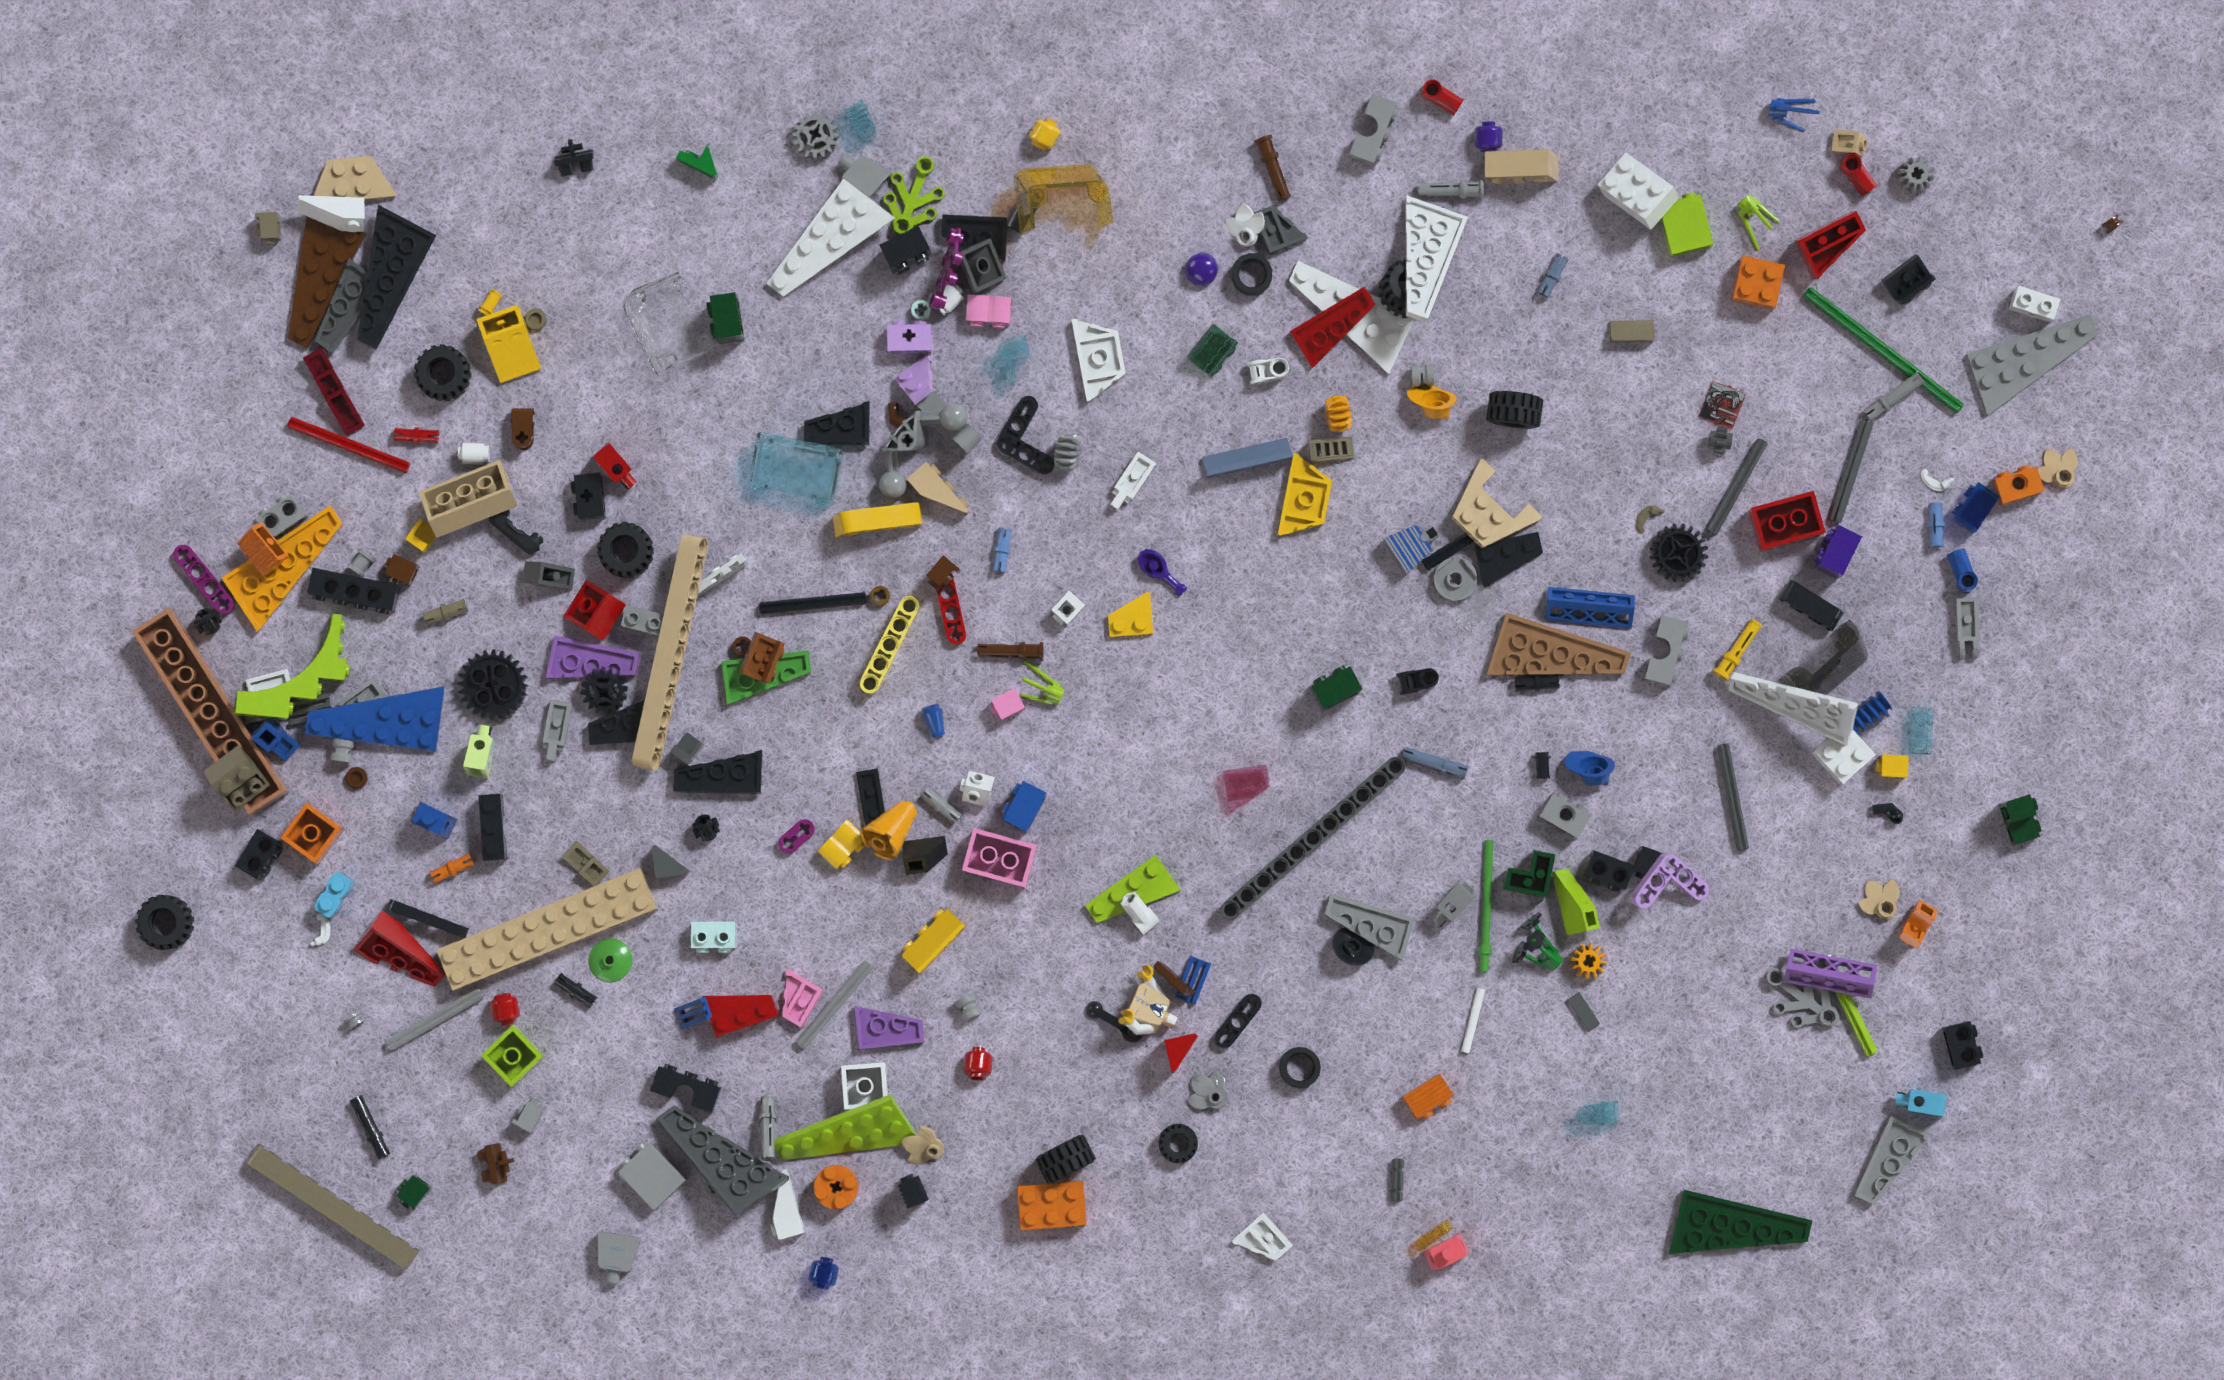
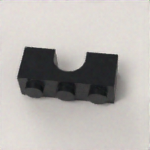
M503 794L478 795L483 861L508 860L503 827V817L505 816Z
M666 1063L664 1067L658 1066L650 1089L651 1092L672 1098L678 1086L687 1085L694 1093L691 1106L711 1113L714 1112L722 1087L718 1086V1081L706 1078L705 1081L697 1079L698 1074L685 1071V1074L676 1072L677 1067Z

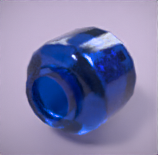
M820 1257V1261L815 1260L811 1263L808 1280L812 1283V1287L829 1290L830 1287L836 1285L839 1267L833 1264V1259Z

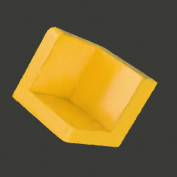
M420 518L405 539L426 553L435 541L436 536L430 524Z

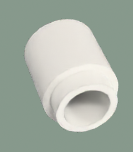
M957 284L954 287L949 285L945 287L943 296L947 297L946 304L943 309L940 308L938 310L943 315L947 312L950 313L964 299L962 296L964 292Z
M463 443L462 447H458V460H462V464L484 465V463H489L490 446H484V443Z

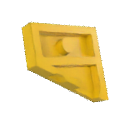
M1150 592L1144 593L1108 615L1110 637L1153 634Z

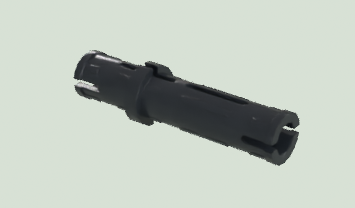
M360 1095L351 1099L349 1102L365 1131L367 1142L373 1147L377 1159L380 1160L390 1155L391 1153L382 1137L384 1135L382 1131H379L363 1096Z

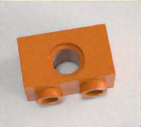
M2025 465L2017 468L2018 472L2010 474L2009 471H2005L1996 475L1997 479H1994L1992 483L2000 506L2044 492L2037 466L2030 468V465ZM2013 479L2021 480L2022 489L2017 490L2013 487Z

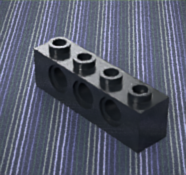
M312 567L307 593L313 595V600L325 602V598L334 599L333 603L346 606L348 602L355 604L354 608L367 610L368 607L376 608L377 613L389 615V611L395 612L400 586ZM331 582H336L337 590L334 593H328L327 586ZM357 586L359 590L358 595L350 598L348 595L349 589ZM373 591H379L380 598L376 602H371L369 598L370 593Z

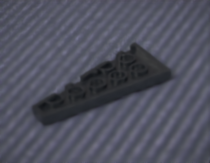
M380 205L377 207L357 341L374 350H377L436 237L435 234Z

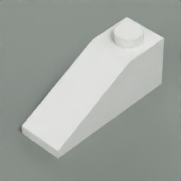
M298 196L297 212L340 231H364V198Z
M788 1169L782 1170V1173L789 1176V1180L778 1189L773 1215L774 1223L770 1224L773 1236H778V1240L805 1233Z

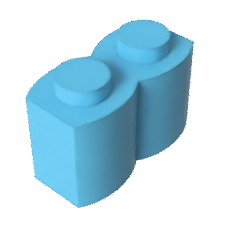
M340 872L333 874L327 883L326 891L318 897L315 910L328 918L336 916L342 907L343 899L352 891L354 880Z

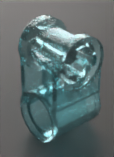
M860 99L859 103L848 109L843 108L849 123L855 129L858 137L864 142L873 141L877 136V130L863 100ZM864 127L872 128V132L869 135L861 133Z
M1618 1101L1583 1105L1577 1111V1118L1581 1123L1588 1125L1620 1123ZM1587 1109L1589 1112H1593V1116L1589 1117V1121L1583 1117V1113H1586Z

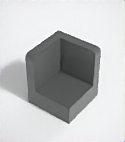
M686 733L670 752L689 766L704 744L691 734Z

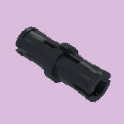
M1534 675V677L1515 678L1516 692L1529 690L1540 692L1541 689H1560L1559 675L1542 677Z
M560 973L554 985L570 994V998H576L590 1009L598 997L584 989L581 983H575L563 975V973Z

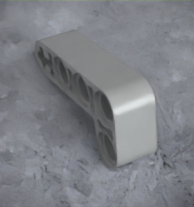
M931 392L915 406L920 411L931 412L941 411L947 404L937 394ZM967 423L958 431H950L944 428L942 424H935L966 455L982 440L981 435Z

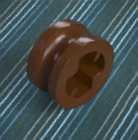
M2118 214L2101 225L2107 229V234L2124 223L2118 220Z
M740 636L734 640L733 649L736 654L745 656L748 649H744V652H739L740 648H737V644H741L742 640L747 641L746 645H750L751 640L745 636Z

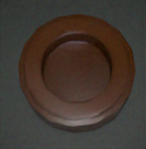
M353 767L346 773V782L352 788H362L368 781V775L362 768Z

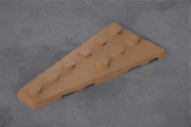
M1506 613L1486 675L1625 674L1631 653Z

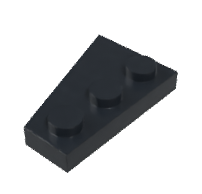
M942 214V237L947 238L949 230L958 227L961 228V233L964 234L961 243L963 245L971 246L991 238L998 258L1006 261L1008 217Z
M1534 532L1502 539L1483 549L1479 545H1475L1474 548L1483 588L1541 555L1543 550L1539 533Z

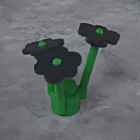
M1538 912L1520 926L1521 929L1528 927L1529 929L1534 928L1536 931L1526 938L1527 942L1521 941L1514 953L1512 963H1517L1519 960L1522 961L1526 958L1538 964L1542 969L1547 967L1554 971L1560 966L1563 958L1537 925L1540 922L1538 918L1542 916ZM1540 949L1542 951L1540 954L1541 960L1527 954V950L1533 952Z

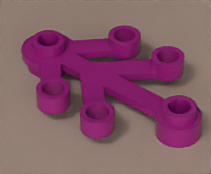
M957 227L956 229L951 228L946 239V245H949L943 257L941 264L943 269L936 282V287L940 289L939 292H933L929 304L930 308L943 309L947 297L943 296L945 286L954 287L957 274L953 273V264L959 266L963 258V253L958 252V246L961 245L964 236L961 233V228Z

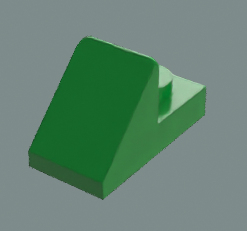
M706 145L700 159H697V154L686 150V152L679 151L676 156L678 162L717 180L718 174L708 145Z

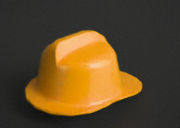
M1419 385V387H1410L1407 391L1409 400L1421 406L1425 416L1430 419L1448 420L1451 407L1457 401L1454 393L1442 390L1436 386Z

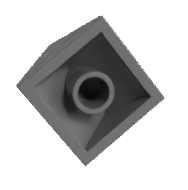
M991 238L958 251L963 253L961 264L973 294L1006 279Z

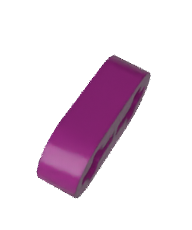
M807 819L798 821L781 836L779 848L784 853L795 852L813 836L815 832L814 824ZM801 824H809L811 826L808 835L806 833H803L801 836L797 835L801 831ZM795 836L797 839L792 843L794 847L792 849L788 847L785 849L783 847L785 844L783 840L785 838L790 840Z

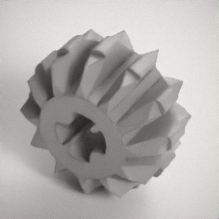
M1918 156L1916 163L1912 157L1908 158V163L1904 161L1901 163L1903 169H1899L1897 174L1903 176L1898 179L1899 183L1906 182L1903 186L1904 190L1911 186V193H1915L1916 187L1922 193L1924 192V187L1930 188L1931 183L1929 181L1934 180L1935 176L1928 174L1934 171V167H1926L1929 164V160L1922 164V158ZM1914 170H1917L1916 173L1919 171L1921 174L1918 180L1911 175Z
M1061 433L1057 440L1054 464L1057 468L1068 471L1074 470L1077 467L1081 448L1079 436Z

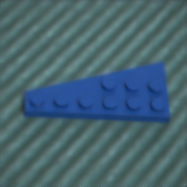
M445 686L309 711L305 734L436 751Z

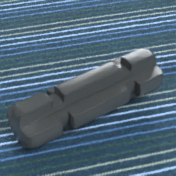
M1394 1158L1392 1160L1391 1189H1393V1192H1391V1200L1401 1202L1403 1200L1404 1171H1402V1168H1404V1160Z

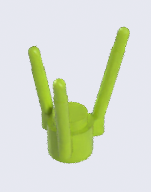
M1750 194L1737 204L1740 208L1737 213L1744 222L1755 250L1759 251L1760 248L1746 215L1751 217L1756 214L1769 230H1772L1773 227L1759 210L1775 223H1779V219L1767 210L1757 198L1754 199Z
M1025 660L1024 664L1050 684L1045 687L1023 677L1022 681L1044 691L1043 696L1047 698L1020 694V698L1043 702L1052 706V703L1058 705L1065 689L1060 687V683L1054 681L1028 660Z

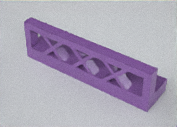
M1790 948L1784 982L1871 999L1877 965ZM1793 957L1803 958L1805 963L1802 965L1792 963ZM1823 962L1828 967L1824 969L1818 968L1815 963ZM1844 966L1849 971L1846 973L1839 972L1837 967ZM1861 970L1872 972L1871 978L1861 976L1858 972Z

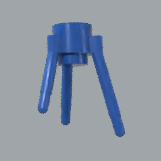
M1778 98L1777 100L1772 99L1769 116L1774 117V122H1779L1800 132H1805L1804 128L1782 117H1786L1788 111L1817 115L1820 114V111L1789 106V104L1815 103L1816 99Z

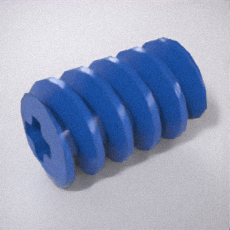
M1880 691L1875 693L1876 698L1873 696L1868 697L1869 703L1862 701V708L1857 707L1853 730L1858 736H1860L1859 728L1865 732L1867 731V723L1872 727L1875 726L1873 719L1882 722L1881 714L1887 718L1889 717L1888 710H1892V707Z

